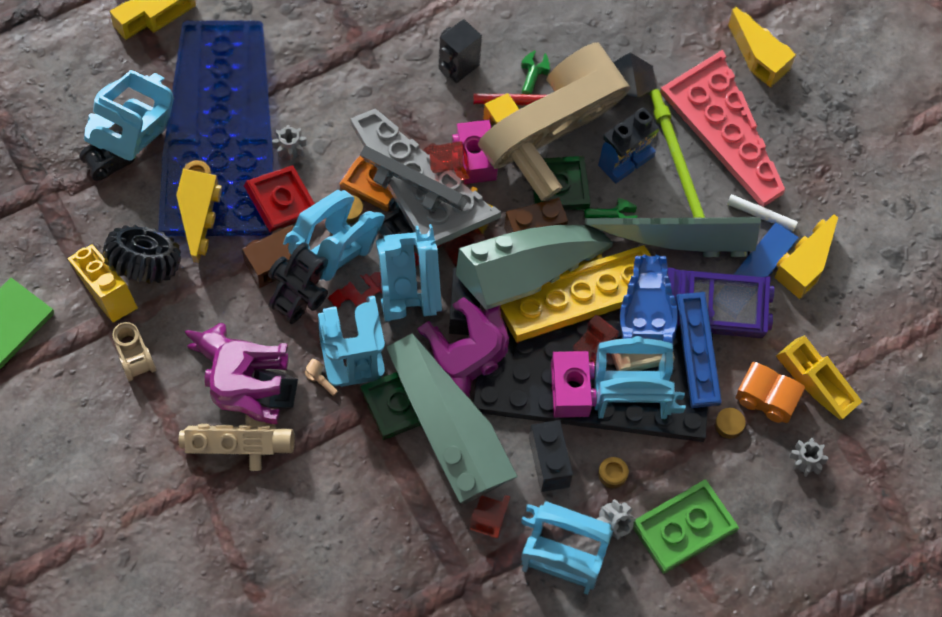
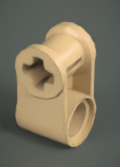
M129 322L118 324L114 328L112 335L128 382L133 381V377L148 371L156 372L148 348L145 347L136 325ZM124 337H134L129 343L121 342Z

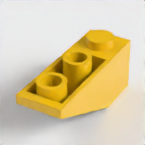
M735 7L732 10L728 26L750 71L771 88L791 69L796 54L789 46L782 44L772 36L770 31L753 21L747 13H743Z
M183 168L176 196L193 262L199 263L201 255L205 256L207 253L209 239L205 237L207 229L213 228L215 212H212L214 202H219L222 186L218 183L217 175Z
M835 214L827 221L822 219L814 227L813 234L809 238L804 236L796 244L795 251L791 255L786 253L776 264L778 270L775 279L799 300L819 281L824 270L838 220Z
M93 245L78 250L76 254L68 258L93 298L113 323L138 309L126 282L117 275V272L109 270V266L104 264L103 256Z

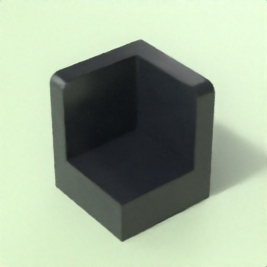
M255 369L254 378L257 380L270 381L275 376H281L282 378L280 394L257 400L268 407L293 408L298 379L279 370Z

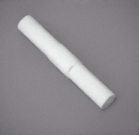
M732 194L727 203L773 224L776 222L794 232L798 223L770 209Z

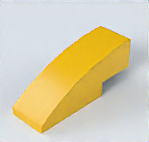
M130 0L110 10L113 27L127 40L145 27H148L155 33L194 8L196 1Z
M805 335L792 341L776 355L795 380L804 385L805 390L838 419H843L862 403V400L829 357L822 358Z

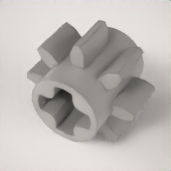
M287 125L281 131L276 130L277 139L272 140L273 149H278V158L283 156L292 161L298 155L303 156L302 147L307 146L306 137H301L300 128L295 129Z
M813 438L805 444L799 440L795 446L796 450H792L789 458L795 460L793 470L798 469L804 473L805 477L812 471L820 474L823 469L822 465L826 464L828 457L823 455L825 446L815 443Z
M613 500L612 503L601 507L597 520L611 524L612 535L618 540L621 536L631 532L636 518L630 514L633 509L625 502L620 504Z

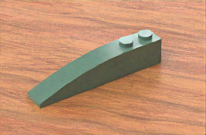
M585 218V224L611 235L638 243L676 250L703 252V257H720V251H731V257H747V251H756L761 218Z
M553 225L530 228L459 248L456 276L487 310L539 292L542 285L547 282L553 283L560 278V274L567 270L570 272L575 270L583 260L589 261L611 248L613 242L601 230L586 225Z
M413 334L386 347L418 419L460 503L467 504L518 477L492 424Z

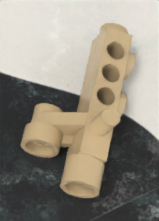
M246 415V424L239 425V427L233 425L210 426L209 424L188 426L179 433V447L185 448V453L249 454L250 470L259 471L262 469L261 454L293 453L295 437L293 429H276V424L256 421Z

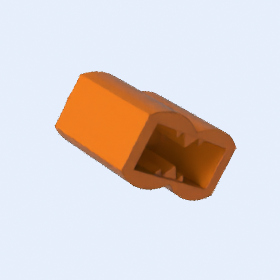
M752 362L735 398L739 400L743 407L749 410H762L774 422L788 423L805 390V386L792 378L778 374L767 366Z

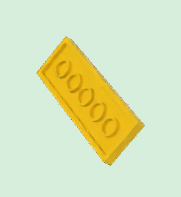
M643 245L579 265L578 268L571 272L567 270L560 274V278L553 283L547 282L542 285L539 292L500 305L501 316L515 341L519 342L620 309L623 297L627 294L631 276H633L635 256H651V254Z

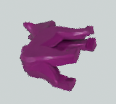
M461 298L453 304V307L456 311L463 312L467 317L470 338L450 344L438 326L433 327L430 321L420 326L417 330L429 340L437 363L469 398L471 381L481 374H491L498 368L497 363L507 354L509 336L501 316L500 305L482 311L466 298Z
M218 323L202 333L186 330L185 334L194 342L187 345V347L193 351L201 352L207 359L213 362L212 369H206L205 387H210L212 402L220 409L242 412L256 421L278 424L279 410L263 407L257 399L280 394L281 376H275L270 381H260L251 376L255 369L287 371L289 362L288 344L281 343L279 346H264L249 341L230 339L226 337L227 329L224 323Z

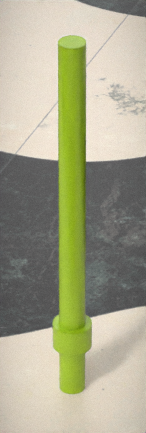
M652 90L649 94L655 108L653 113L656 122L661 125L693 218L705 217L670 121L672 115L669 107L665 106L660 90Z

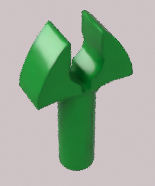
M536 50L526 55L521 61V68L528 70L521 91L522 94L532 95L538 75H549L550 63L546 53H544L542 62L537 64V66H534L535 63L533 62Z
M618 198L617 206L613 209H585L584 217L637 218L638 216H625L622 214L624 212L636 213L637 206L627 200Z

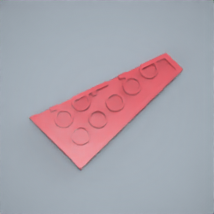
M721 50L661 87L660 93L760 206L765 207L783 195L785 188L774 163L770 161L767 155L763 138L759 137L754 118L742 91L738 90L734 81V73L726 63L725 53Z

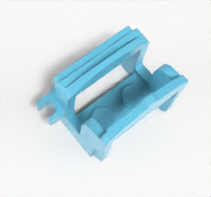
M130 70L118 81L101 89L94 100L93 112L95 114H89L84 141L100 149H106L126 160L134 159L142 149L168 127L174 98L172 91L161 83L165 78L156 73L150 77L143 76ZM130 87L154 100V107H150L136 99H129L123 106L113 102V100ZM114 124L120 125L123 128L122 135L109 128Z
M336 190L301 212L295 227L286 235L283 245L289 243L288 250L292 254L300 244L304 242L309 244L315 225L326 218L325 226L333 236L327 237L320 245L311 250L320 258L325 257L328 260L327 267L320 280L329 281L333 279L337 269L359 254L361 256L368 255L385 218V215L380 212L367 211L360 216L358 222L353 227L349 226L346 220L355 198L345 190L342 192Z
M431 224L427 234H421L419 227L416 226L415 233L384 235V238L376 240L383 297L381 299V306L385 322L406 317V307L421 306L423 316L437 315V312L442 311L438 250ZM414 245H416L419 254L422 293H417Z
M369 296L366 298L367 303L360 304L356 308L355 321L358 336L354 338H343L336 306L323 309V313H318L320 344L327 379L332 386L343 387L371 382L381 378L385 373L381 353L385 347V341L375 296ZM343 359H346L347 367L344 365Z
M640 336L599 343L594 376V389H596L597 396L595 410H598V418H604L608 402L660 403L661 419H666L671 413H683L686 406L678 405L676 400H683L685 393L675 392L674 382L669 381L673 371V344L660 340L643 339ZM606 353L662 354L658 371H606Z
M545 502L544 506L541 505L540 508L527 505L526 511L531 512L534 517L531 519L523 517L521 523L533 528L531 537L529 536L522 553V571L527 572L528 567L584 586L586 587L584 593L588 595L590 589L593 590L613 533L611 530L612 525L549 502ZM546 522L601 542L597 556L541 537L540 534L544 523Z

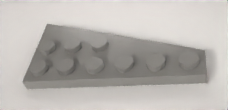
M372 109L350 119L351 126L363 146L366 145L463 194L468 201L463 211L441 201L435 213L422 206L427 193L393 176L387 187L414 233L416 226H418L421 234H427L431 224L436 246L501 218V212L496 207L489 206L482 200L483 197L476 191L472 192L461 183V179L431 154L427 155L419 148L417 142L413 139L409 140L399 131V128L377 109Z

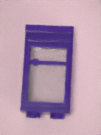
M668 268L667 275L674 297L677 294L705 292L711 333L763 338L768 330H772L773 314L769 313V303H773L774 286H770V277ZM677 312V328L680 329Z

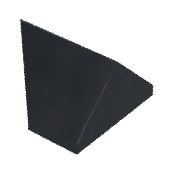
M628 53L613 62L631 88L628 94H626L627 96L638 98L657 89L653 65L632 53Z

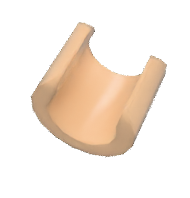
M311 359L305 370L306 378L314 382L317 381L332 396H335L338 391L321 375L325 368L324 365L316 359Z

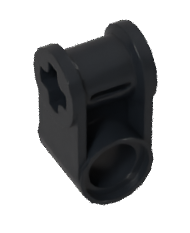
M92 144L84 148L79 155L80 160L88 165L91 170L90 175L96 181L107 178L112 173L130 165L135 160V158L126 160Z

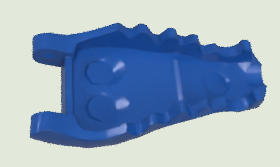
M635 256L633 276H631L627 294L624 295L621 305L620 327L623 339L640 336L643 339L660 340L673 344L677 329V305L675 297L672 295L671 283L667 275L666 256Z

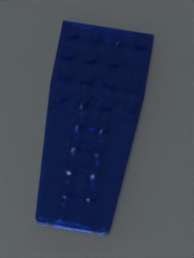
M258 20L185 21L181 28L172 88L174 100L170 118L167 122L162 155L158 232H165L167 236H186L176 194L183 168L189 162L203 161L210 167L211 174L217 175L218 183L222 186L219 202H214L212 212H215L214 225L212 229H207L206 236H270L272 232L268 230L244 187L247 180L274 172L263 23Z

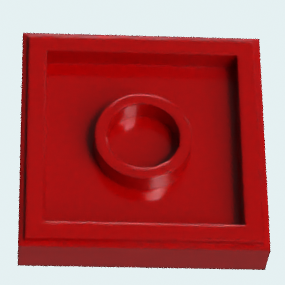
M293 165L247 180L244 184L247 193L270 232L296 223L299 214L315 204Z

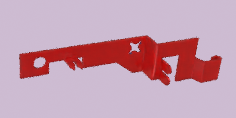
M414 253L416 267L419 264V255ZM374 272L370 276L368 274L360 275L370 287L362 295L349 282L342 289H337L328 297V300L337 309L345 300H351L356 307L366 303V298L369 296H375L379 291L382 293L380 272Z

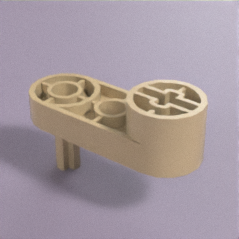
M599 42L589 44L574 52L551 71L546 80L554 90L553 93L505 117L489 129L478 142V146L495 169L515 161L541 201L550 199L563 187L537 149L601 116L621 101L631 89Z

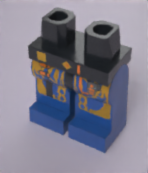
M641 108L603 136L605 143L602 146L598 166L615 184L632 173L635 168L638 169L655 157L656 151L651 144L652 139L659 132V126L653 121V116L645 108Z

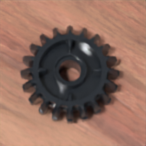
M124 225L122 228H115L114 231L109 232L103 246L104 264L109 266V270L117 272L118 276L127 277L128 280H137L138 283L145 281L148 284H151L152 281L162 283L163 280H170L178 271L181 261L180 245L174 242V238L167 237L165 232L160 233L156 231V228L148 229L146 226L143 228L133 225V227Z

